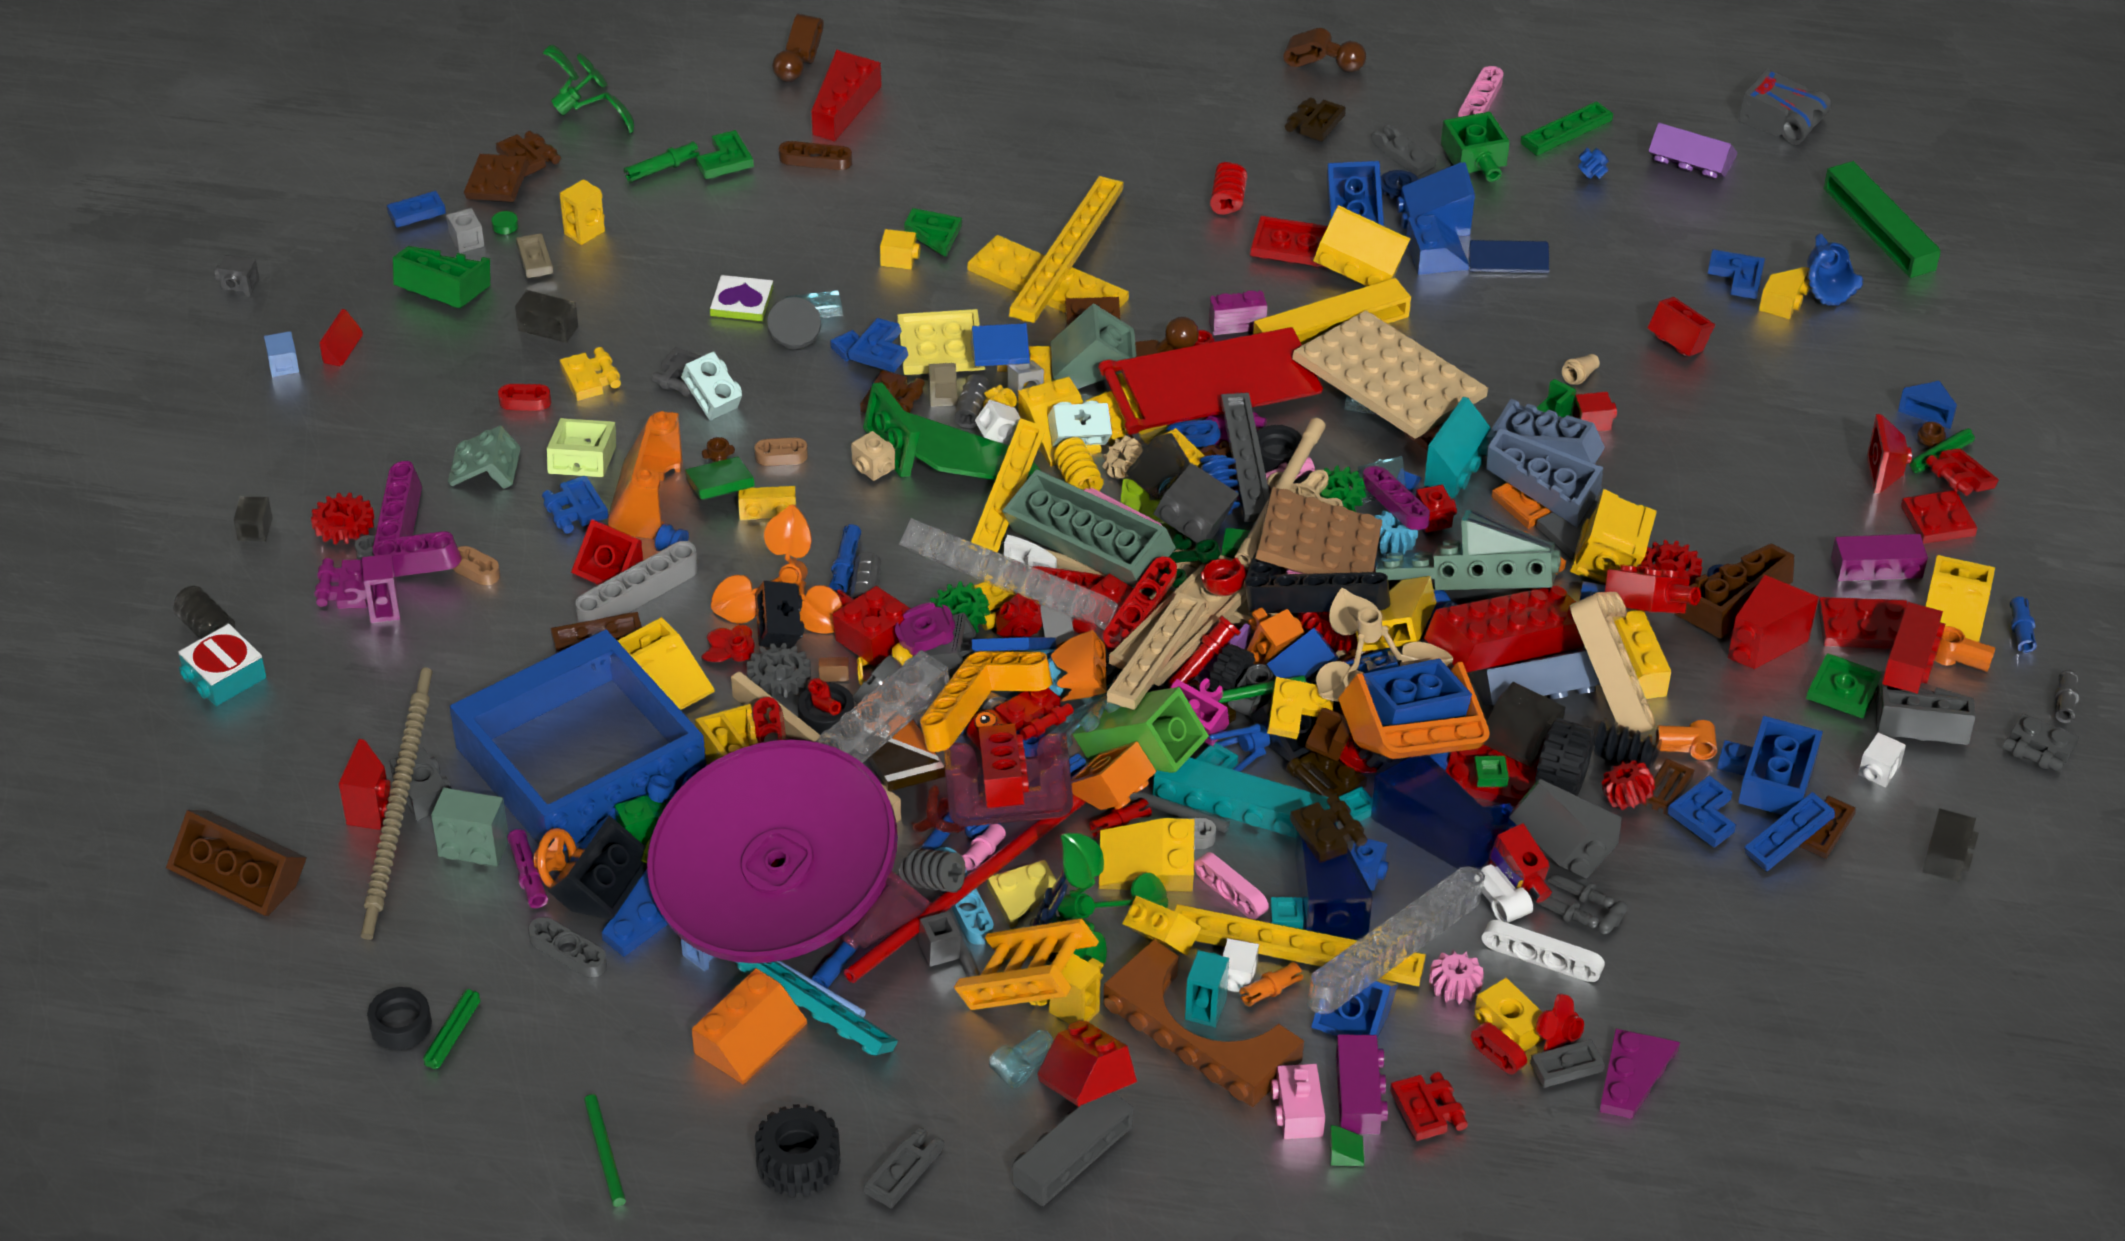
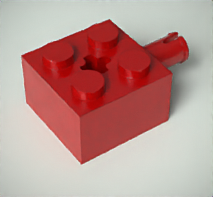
M1620 565V570L1608 569L1605 592H1617L1626 608L1649 612L1685 613L1686 604L1697 605L1701 598L1699 587H1689L1690 579L1678 577L1679 571L1657 570L1654 567Z
M878 586L873 587L855 600L845 594L844 591L837 590L843 607L832 614L836 641L858 656H862L864 660L875 667L889 655H892L893 646L899 643L895 633V626L897 622L900 626L901 622L904 621L903 614L911 608Z

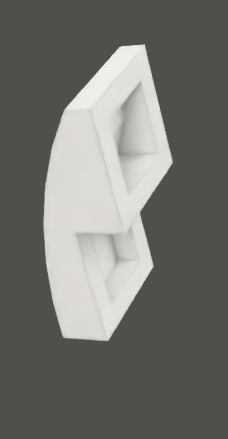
M1007 535L1004 541V563L1028 568V570L1034 566L1057 568V558L1042 547L1027 540Z

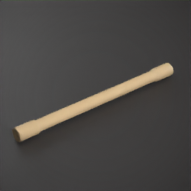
M1312 418L1299 445L1275 488L1290 490L1313 446L1317 444L1325 429L1323 420L1319 418ZM1268 501L1248 537L1243 541L1235 555V558H1238L1240 563L1244 564V567H1248L1251 564L1253 556L1258 549Z

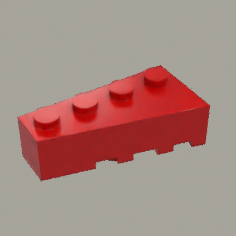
M1908 602L1887 662L1883 685L1918 694L1921 684L1928 683L1946 623L1940 622L1943 611Z

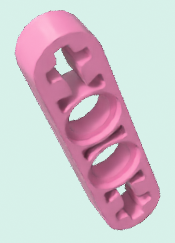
M1487 66L1481 70L1458 112V117L1488 112L1502 86L1503 71L1500 68Z

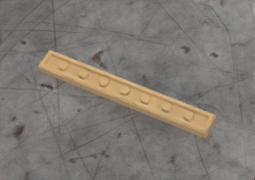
M738 671L731 676L733 698L743 706L751 704L752 713L753 707L759 699L763 697L773 698L742 672ZM778 702L783 710L786 740H807L835 747ZM767 708L766 714H763L768 723H772L769 717L771 708ZM882 784L894 810L897 823L901 820V799L892 791H888Z

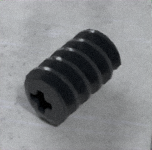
M1603 718L1595 736V754L1602 756L1606 751L1607 760L1611 761L1617 756V762L1620 765L1622 762L1626 763L1628 761L1630 763L1635 760L1637 763H1645L1646 767L1650 770L1659 755L1662 739L1654 746L1652 745V735L1649 734L1644 741H1641V731L1638 730L1633 737H1630V728L1628 726L1620 733L1618 732V722H1615L1609 729L1607 728V718Z

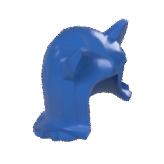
M1820 233L1815 238V248L1811 251L1807 260L1809 285L1812 288L1811 291L1814 297L1820 299V303L1828 306H1839L1841 303H1845L1851 296H1854L1857 290L1861 289L1863 278L1854 273L1849 259V251L1840 243L1828 242Z

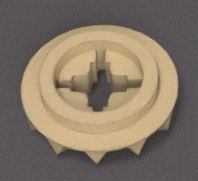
M1126 435L1122 440L1116 438L1115 444L1108 446L1109 452L1103 455L1105 462L1102 467L1112 478L1121 479L1129 476L1142 459L1143 449L1141 444L1135 438H1130ZM1121 453L1124 454V455H1125L1124 457L1126 458V460H1123V459L1121 460V459H1119V458H1118L1119 454H1121Z

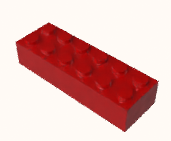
M1558 585L1436 609L1424 637L1429 644L1451 654L1454 657L1452 665L1455 666L1457 662H1463L1466 672L1584 647L1570 610V605L1576 601L1567 594L1564 588Z

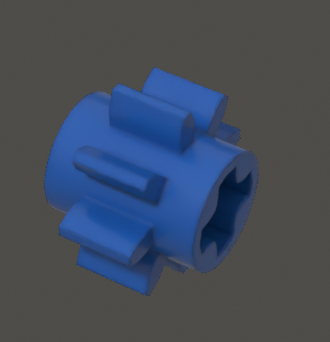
M1587 147L1579 155V159L1582 162L1578 164V167L1588 178L1591 179L1596 175L1600 179L1609 171L1606 166L1609 159L1597 147L1593 151Z

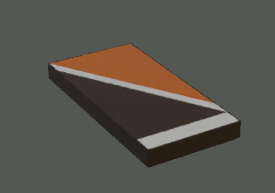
M906 708L849 722L852 735L888 791L946 777V767L936 752L927 750L923 733Z

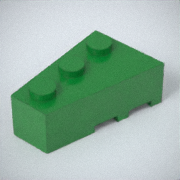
M407 246L393 257V283L407 291L427 296L429 299L438 300L449 304L451 307L462 308L491 286L490 258L482 257L481 261L466 259V254L457 253L455 258L442 256L439 250Z

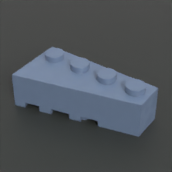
M1510 399L1487 435V439L1491 443L1499 429L1502 428L1594 464L1605 449L1594 423L1568 415L1563 418L1551 410L1542 412L1534 405L1527 404L1522 406L1517 400Z
M1502 428L1499 429L1488 446L1487 469L1575 527H1578L1601 490L1602 466Z

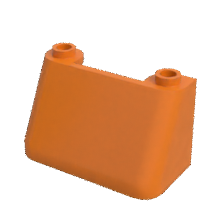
M660 411L648 419L624 459L608 514V526L633 537L656 539L660 527L664 524L660 508V480L664 481L665 473L671 469H675V472H681L683 464L679 413Z

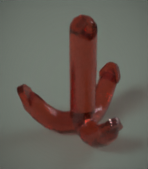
M933 785L928 791L927 818L917 823L913 822L912 830L914 832H924L934 827L939 831L947 833L961 832L965 828L963 824L942 820V817L951 806V800L945 797L941 798L938 802L940 791L938 786Z

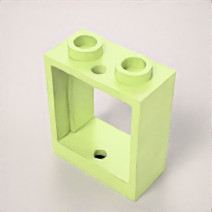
M560 418L547 447L548 474L604 477L616 448L615 422ZM574 463H579L580 467H576Z

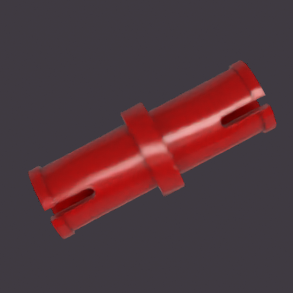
M1142 798L1124 808L1117 810L1114 808L1112 813L1090 821V831L1099 827H1103L1100 830L1125 826L1132 819L1151 817V807L1139 811V809L1149 804L1146 799ZM1100 830L1092 834L1096 840L1100 839Z

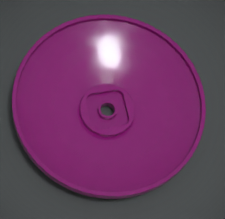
M775 740L747 746L726 754L701 769L676 792L666 805L655 826L649 845L647 871L650 890L658 909L671 929L682 940L708 955L741 963H769L798 957L819 949L844 934L869 911L881 895L890 877L897 853L898 834L894 810L885 789L872 771L861 761L838 748L807 740ZM786 859L782 866L771 867L774 860Z

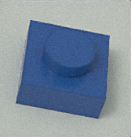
M1724 740L1717 769L1744 776L1753 747Z

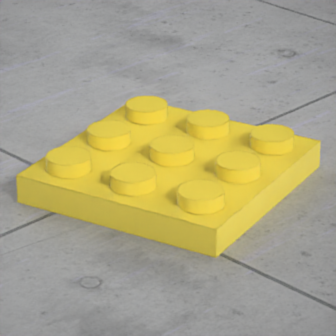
M978 309L897 314L898 324L901 328V333L899 334L900 346L906 347L909 355L902 363L904 375L929 374V364L955 363L956 372L985 370V366H975L971 351L972 326H980Z

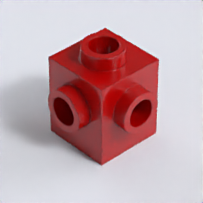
M1443 484L1417 489L1415 497L1430 510L1429 526L1424 529L1425 533L1452 528L1453 517L1457 514L1455 500L1453 498L1450 499Z
M1017 593L996 612L997 634L1004 638H1024L1036 634L1042 627L1041 605Z

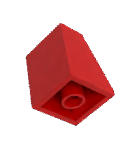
M1764 575L1735 618L1728 659L1756 669L1806 643L1811 635L1819 596Z

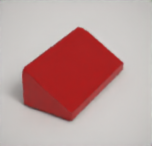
M342 309L319 342L322 361L325 364L343 366L363 335L361 328L346 309Z

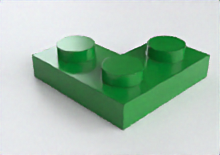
M736 130L713 135L712 144L716 152L696 156L697 166L705 179L754 167L753 158Z

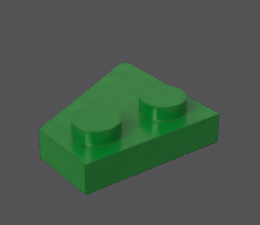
M912 208L904 223V231L915 232L917 240L941 255L947 256L962 227V218Z

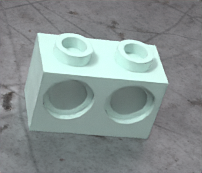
M714 351L685 365L681 378L710 421L738 408L742 398L741 388L736 381L731 379L726 364L723 360L718 359ZM702 372H707L712 376H706ZM716 394H722L726 398H720Z

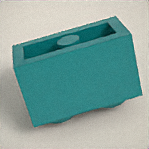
M1198 950L1187 978L1185 1020L1216 1028L1227 1000L1228 957Z

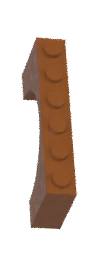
M1154 939L1104 983L1103 1004L1110 1012L1118 1014L1130 1022L1136 1030L1143 1031L1153 1038L1159 1046L1169 1049L1179 1056L1185 1064L1195 1067L1205 1074L1211 1082L1218 1083L1228 1090L1234 1098L1244 1101L1253 1108L1271 1091V1080L1276 1079L1277 1066L1298 1065L1302 1062L1304 1040L1279 1023L1264 1034L1242 1041H1215L1200 1037L1183 1028L1171 1016L1163 999L1168 987L1178 976L1179 956Z

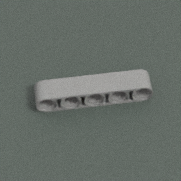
M689 541L676 542L580 595L575 601L577 622L628 614L691 579L698 572L695 545Z

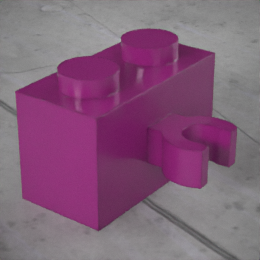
M392 555L362 557L363 582L356 580L344 582L347 604H356L362 599H367L371 623L400 620L399 597Z

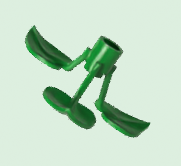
M549 45L542 54L553 58L570 75L565 85L559 90L560 93L551 99L555 108L562 115L568 113L572 108L578 110L581 106L601 99H607L624 119L629 134L633 132L634 120L631 113L614 95L612 96L606 92L579 102V99L582 97L578 91L592 78L595 79L600 87L605 88L607 86L605 78L594 68L589 59L581 53L577 55L578 61L589 75L576 87L571 86L569 88L573 80L579 79L572 63L555 45Z
M1079 833L1061 834L1064 873L1068 882L1078 889L1070 890V894H1065L1057 909L1060 916L1065 917L1066 920L1082 918L1099 941L1097 946L1076 949L1073 954L1087 962L1091 958H1095L1105 964L1107 957L1105 938L1100 932L1094 931V924L1085 920V918H1088L1095 908L1131 906L1136 896L1168 908L1167 891L1156 875L1143 873L1138 875L1132 883L1131 895L1133 899L1094 902L1092 897L1083 892L1095 885L1094 877L1099 876L1103 872L1104 857L1102 850L1095 840Z

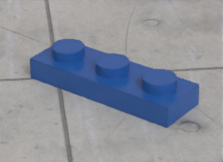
M1812 792L1744 847L1745 854L1767 872L1835 817V811Z

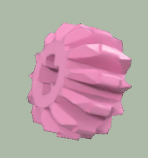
M1454 949L1450 955L1441 952L1438 960H1433L1429 974L1430 987L1434 988L1435 996L1444 995L1446 1003L1450 999H1454L1459 1005L1463 998L1472 1001L1475 994H1479L1483 984L1484 971L1483 967L1479 966L1478 958H1468L1467 951L1462 955L1457 954Z

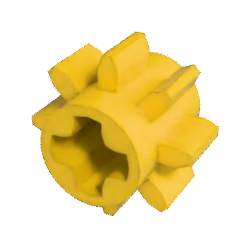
M1001 384L984 393L987 398L983 401V408L989 400L1011 407L1017 404L1014 392L1009 388L1003 389Z

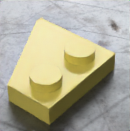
M1042 860L993 875L987 880V886L1008 926L1013 928L1018 924V918L1027 910L1032 912L1039 906L1040 901L1044 899L1045 891L1048 888H1053L1057 880L1046 860Z

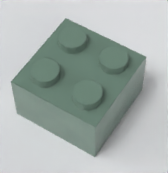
M443 788L431 814L438 856L451 860L474 862L480 865L498 866L508 844L507 835L509 834L503 797Z

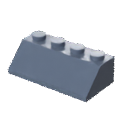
M1586 649L1545 655L1469 672L1483 705H1494V710L1512 707L1511 702L1522 700L1523 705L1540 702L1539 696L1549 694L1550 699L1567 697V691L1578 689V694L1596 691L1595 686L1601 685Z

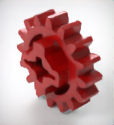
M350 492L346 497H342L341 493H337L336 498L332 499L330 496H327L326 503L318 502V509H312V527L315 529L316 536H322L324 542L333 539L334 544H337L340 540H344L345 544H349V539L354 538L357 540L360 538V534L368 535V528L374 527L373 507H371L369 500L363 501L362 495L353 498Z
M1667 540L1663 541V545L1653 542L1652 548L1647 547L1645 557L1639 565L1654 567L1657 570L1679 571L1678 577L1690 579L1689 586L1694 584L1695 579L1701 576L1703 568L1702 558H1697V551H1689L1690 545L1687 544L1681 547L1679 546V541H1675L1672 545Z

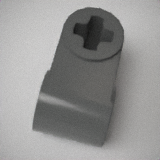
M1252 665L1247 669V672L1235 688L1273 681V673L1266 665ZM1272 694L1230 701L1227 705L1237 712L1250 716L1252 720L1251 716L1268 703Z

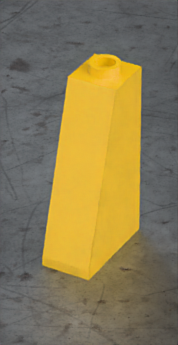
M1431 576L1401 580L1389 591L1391 605L1384 610H1380L1382 614V626L1388 627V633L1396 647L1404 646L1410 642H1419L1437 603ZM1382 635L1374 643L1364 642L1362 651L1390 647Z

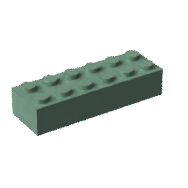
M1038 469L1033 472L1002 510L1014 532L1106 575L1112 574L1132 587L1137 585L1156 558L1169 557L1176 549L1165 527Z

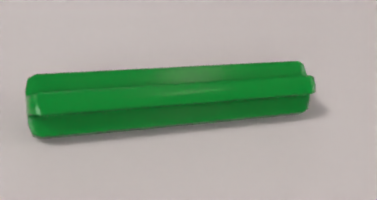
M1969 428L1961 430L1911 459L1909 466L1912 472L1918 473L1929 468L1930 466L1926 464V460L1931 455L1939 459L1942 451L1962 449L1974 442L1975 436L1972 434V430Z
M467 989L461 995L423 1056L424 1065L427 1068L437 1070L442 1065L481 1001L479 998L480 994L477 991Z

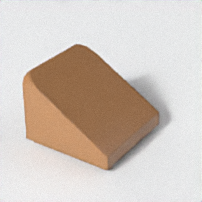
M849 657L819 658V678L825 682L849 681Z

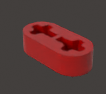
M506 384L498 391L500 406L505 410L541 411L551 405L550 389L545 385Z
M1490 1022L1482 1023L1471 1032V1040L1476 1049L1504 1072L1511 1075L1515 1074L1527 1064V1057L1523 1049Z

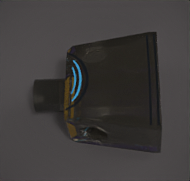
M1168 433L1154 437L1126 474L1155 500L1160 501L1191 463L1173 434Z

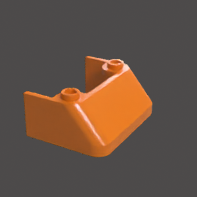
M1457 662L1451 671L1472 694L1466 717L1383 727L1362 673L1356 674L1338 698L1355 743L1363 749L1391 759L1477 749L1487 741L1490 731L1463 662Z

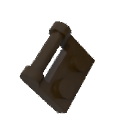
M1314 751L1300 759H1292L1286 767V771L1292 777H1298L1314 793L1326 797L1331 795L1339 797L1359 787L1365 788L1367 786V777L1361 772L1355 771L1354 768L1345 765L1340 758L1338 761H1335ZM1308 770H1311L1318 778H1320V779H1321L1328 787H1330V788L1328 789L1325 785H1323V784H1322L1315 776H1313Z

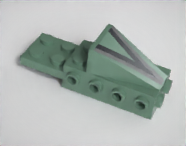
M1466 510L1461 520L1462 544H1460V540L1443 541V545H1438L1434 556H1432L1431 552L1415 553V557H1403V553H1388L1386 558H1381L1376 568V572L1386 574L1388 580H1405L1431 576V579H1435V590L1553 587L1556 573H1559L1561 555L1560 550H1555V542H1547L1476 511Z

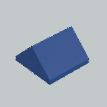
M1027 323L972 326L971 351L975 366L1030 363Z

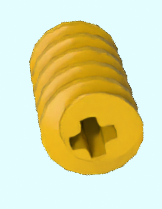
M1071 437L1061 442L1055 449L1054 461L1065 482L1082 490L1094 488L1100 491L1104 479L1101 478V473L1083 439Z

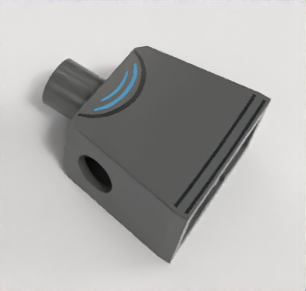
M964 612L953 615L955 620L954 639L950 643L939 645L918 656L913 655L912 663L918 662L926 675L955 674L965 659L972 654V639H975L976 631Z

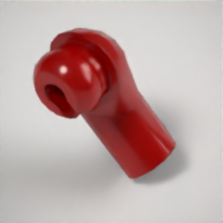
M820 678L812 679L808 684V690L811 692L814 706L831 715L839 714L842 708L841 703L832 699L829 685Z

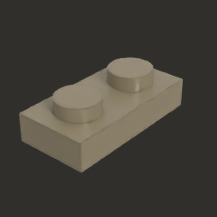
M542 233L516 238L517 248L527 278L553 274L552 263Z

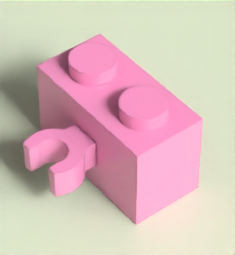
M1317 1064L1277 1066L1276 1079L1271 1080L1272 1100L1278 1099L1279 1106H1275L1276 1126H1282L1283 1138L1323 1137L1325 1111Z

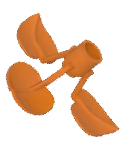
M791 504L773 517L764 531V540L768 549L776 555L785 554V560L789 562L780 569L779 577L771 581L798 584L799 595L802 596L803 600L800 621L804 622L805 629L822 634L834 633L832 614L841 609L843 605L838 594L826 585L813 586L805 595L804 586L806 582L804 580L807 577L808 570L806 565L796 560V558H802L807 555L811 548L812 536L804 515L794 504ZM745 575L730 576L723 580L715 589L712 595L711 609L715 614L732 623H747L756 617L755 593L759 587L752 590V583Z

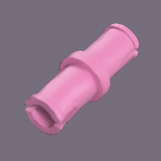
M990 824L982 835L976 836L971 842V848L962 855L967 871H974L985 859H989L995 853L996 846L1006 836L1005 829L1000 824Z

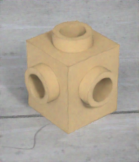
M874 431L851 443L852 464L860 473L867 475L873 481L895 469V449L893 445L885 441Z

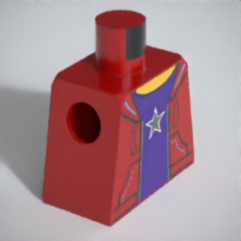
M1522 823L1499 834L1487 866L1490 864L1494 867L1498 866L1516 889L1524 888L1537 903L1545 901L1552 894L1551 889L1544 882L1550 865L1526 826Z

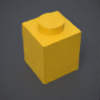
M885 229L880 244L881 266L912 270L914 260L920 257L921 248L920 244L916 243V233Z

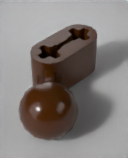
M803 14L796 15L786 50L778 53L774 57L772 64L773 72L779 79L785 82L794 81L802 74L803 62L813 63L823 32V19Z
M1315 28L1292 36L1283 58L1288 65L1300 67L1321 60L1328 55L1336 58L1337 65L1345 72H1355L1360 70L1365 64L1366 51L1361 44L1355 41H1347L1341 45L1331 42L1332 37L1329 31L1324 28Z
M1177 317L1166 326L1165 339L1161 342L1157 340L1135 342L1136 356L1140 357L1194 346L1199 337L1198 326L1190 318Z

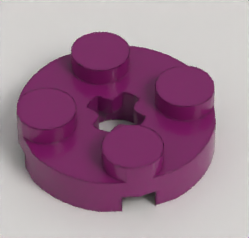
M924 603L904 613V621L901 622L900 626L897 622L895 626V633L901 646L908 649L911 655L918 656L939 645L950 643L954 639L955 620L947 606L942 604L943 608L935 607L934 603Z

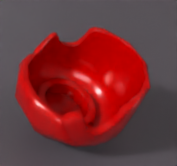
M1234 558L1232 561L1229 559L1213 560L1205 565L1201 572L1202 583L1207 591L1219 597L1230 596L1238 592L1245 582L1244 564H1241L1238 558Z

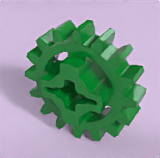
M1336 466L1334 471H1330L1327 467L1324 468L1329 479L1327 487L1323 489L1320 496L1323 498H1338L1342 501L1343 507L1356 512L1355 506H1362V498H1366L1363 478H1360L1357 471L1351 473L1350 467H1346L1343 471H1340L1339 466Z
M959 581L955 588L951 584H947V591L944 592L939 589L937 590L939 597L930 598V602L934 603L935 607L943 608V604L951 610L952 615L964 612L976 633L979 632L978 624L987 623L984 616L990 615L988 608L990 604L986 595H984L980 587L975 589L971 582L964 587L962 581Z

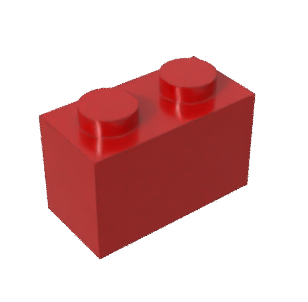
M1673 296L1659 302L1647 328L1654 332L1658 339L1676 347L1677 352L1680 354L1692 356L1703 352L1716 324Z

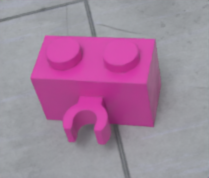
M1205 678L1200 683V691L1176 679L1170 688L1180 687L1208 735L1223 732L1229 725L1228 708L1217 702L1223 696V687L1219 685L1216 691L1208 692L1210 680ZM1208 737L1204 742L1213 747L1218 739L1210 740Z

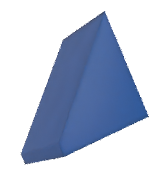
M1401 470L1398 481L1411 493L1421 480V477Z

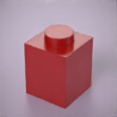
M1608 392L1576 394L1572 416L1594 423L1597 431H1608L1612 428L1613 419L1617 417V408L1615 402H1611Z

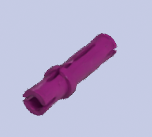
M522 829L513 830L507 835V841L510 844L520 874L518 877L520 887L525 890L530 907L541 908L548 903V896L545 893L538 869L534 866V856L527 839V834Z

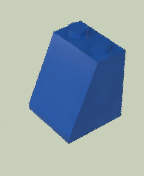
M1465 162L1458 163L1402 186L1401 197H1397V211L1402 213V229L1407 231L1409 217L1434 215L1455 231L1458 236H1470L1475 193Z

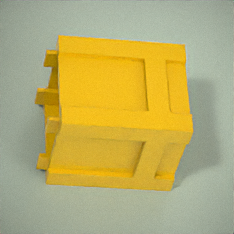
M1603 489L1595 511L1590 519H1586L1582 526L1570 572L1579 576L1582 574L1606 584L1608 569L1620 570V565H1640L1646 554L1657 511L1641 504L1638 506L1619 498V495Z

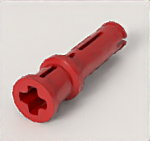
M1221 615L1218 618V624L1208 635L1204 634L1201 637L1202 644L1165 685L1170 688L1176 679L1186 684L1193 681L1215 655L1222 654V649L1234 635L1238 636L1241 632Z

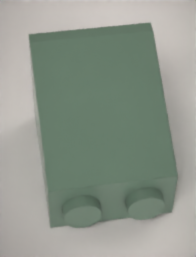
M1093 303L1051 341L1053 378L1058 380L1070 377L1077 389L1106 379L1098 369V365L1101 362L1137 357L1134 329ZM1120 370V371H1117V372H1115V373H1116V375H1117V374H1120V373H1122V372H1121V370Z

